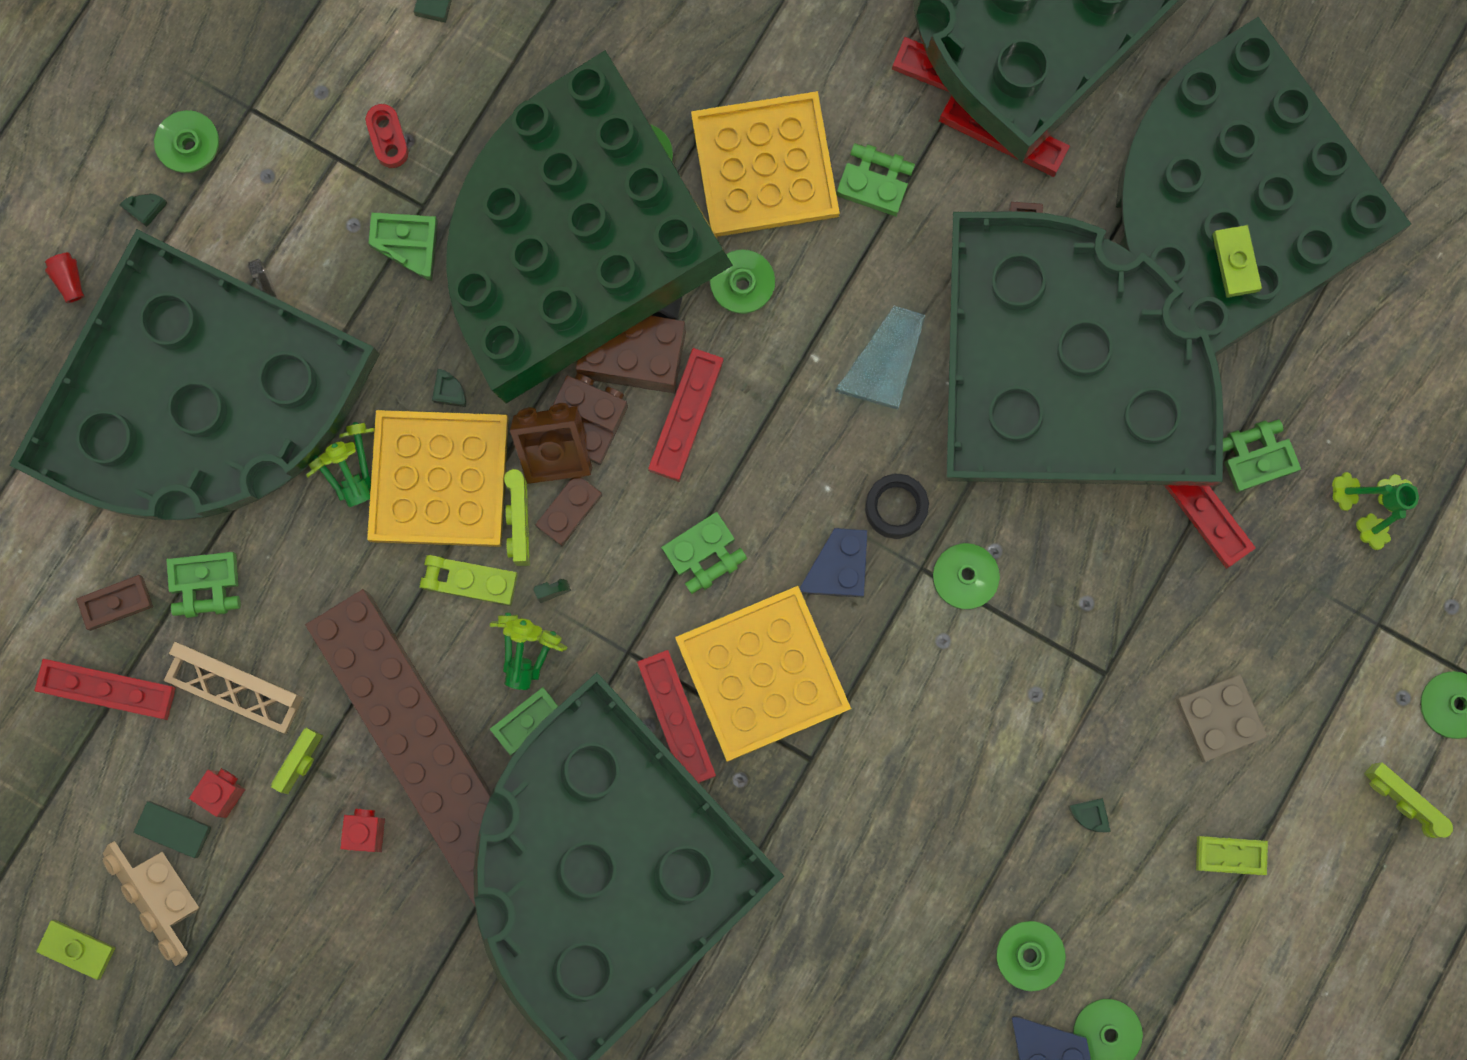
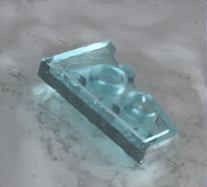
M894 306L861 355L858 356L847 375L839 383L835 392L898 410L925 315Z

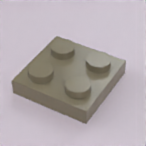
M1240 674L1176 699L1202 762L1267 737Z

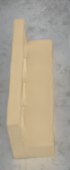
M174 642L169 654L175 656L164 679L165 682L287 734L304 697L185 645ZM183 661L195 666L199 678L186 683L176 679ZM202 669L211 673L204 675ZM220 676L225 679L229 691L215 696L210 694L206 680ZM232 682L241 686L234 689ZM201 683L203 690L194 687L193 685ZM246 689L255 692L259 703L248 709L240 707L236 693ZM262 695L271 699L264 702ZM231 696L233 703L226 701L223 698ZM277 702L289 706L282 724L270 720L266 709L267 706ZM261 709L263 716L254 713V711Z

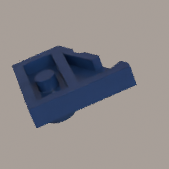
M834 528L800 586L801 593L863 598L868 530Z
M1012 1016L1020 1060H1091L1085 1036L1059 1030L1056 1027L1033 1022L1020 1016Z

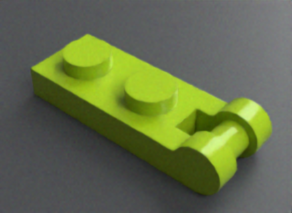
M512 469L506 472L504 476V482L511 492V505H506L507 525H512V538H507L508 558H513L516 566H530L527 481L519 470Z
M426 555L424 563L427 566L425 578H421L419 588L507 606L512 605L518 576L517 572ZM440 569L449 571L447 583L438 581Z
M1383 762L1372 764L1364 773L1371 780L1369 785L1376 792L1385 797L1389 795L1398 803L1396 808L1409 819L1416 818L1422 824V831L1425 836L1429 838H1445L1452 834V822Z

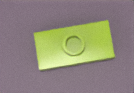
M1248 225L1214 231L1212 235L1226 297L1260 292L1262 286Z
M304 728L272 781L271 788L280 793L289 794L299 775L304 776L310 769L314 761L311 755L323 735L315 730Z
M1197 836L1196 871L1267 875L1268 841Z
M51 920L36 952L91 978L100 980L116 947L57 920Z

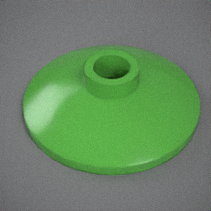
M191 110L179 111L165 118L157 128L154 137V148L159 160L167 168L179 173H192L203 169L214 159L219 147V135L212 121L205 115ZM188 142H195L193 148L185 150V145Z
M735 250L727 253L733 266L710 279V287L715 300L723 308L734 313L746 314L759 310L770 300L775 288V275L770 263L762 255L750 250ZM741 280H745L749 286L741 290L736 284Z
M969 543L957 544L945 550L938 558L933 571V582L939 596L949 605L959 609H974L986 604L996 593L1000 580L999 568L993 556L984 548ZM964 569H970L973 572L974 577L972 580H965L962 577Z
M1452 671L1439 674L1426 684L1422 692L1420 706L1423 718L1428 726L1441 736L1452 739L1467 737V674ZM1456 698H1460L1463 701L1464 707L1462 710L1455 708L1454 701Z
M1024 921L1013 925L1002 935L997 946L996 958L1001 974L1011 985L1025 991H1039L1051 986L1058 980L1065 966L1066 954L1061 938L1052 928L1040 922ZM1027 949H1032L1035 952V959L1032 962H1026L1023 958V953Z
M1100 999L1085 1006L1078 1014L1073 1033L1087 1038L1091 1060H1133L1142 1044L1143 1032L1139 1018L1126 1004L1113 999ZM1107 1029H1114L1116 1032V1038L1111 1042L1106 1041L1104 1037Z

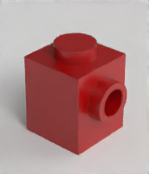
M223 768L220 771L207 770L188 799L216 817L227 818L246 789L236 783L238 778Z
M355 809L354 815H344L340 849L382 852L385 818L375 817V810Z

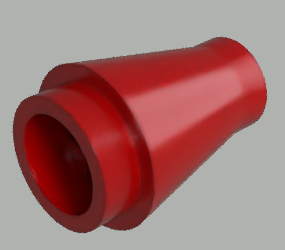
M69 252L52 256L45 261L47 266L45 272L62 294L66 303H73L85 297L81 287L77 260L72 259Z

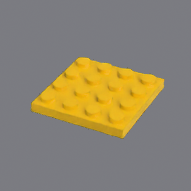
M818 91L691 111L709 224L716 237L839 217L840 212Z
M376 410L367 540L378 543L501 547L508 415Z
M799 586L675 637L727 762L851 710Z

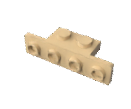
M113 841L107 845L103 852V863L107 871L111 875L116 874L122 883L121 890L124 897L129 903H135L141 912L140 920L147 931H153L159 940V950L164 958L172 960L175 966L179 965L184 961L188 953L171 927L195 913L199 909L198 905L163 852L132 868L116 842Z

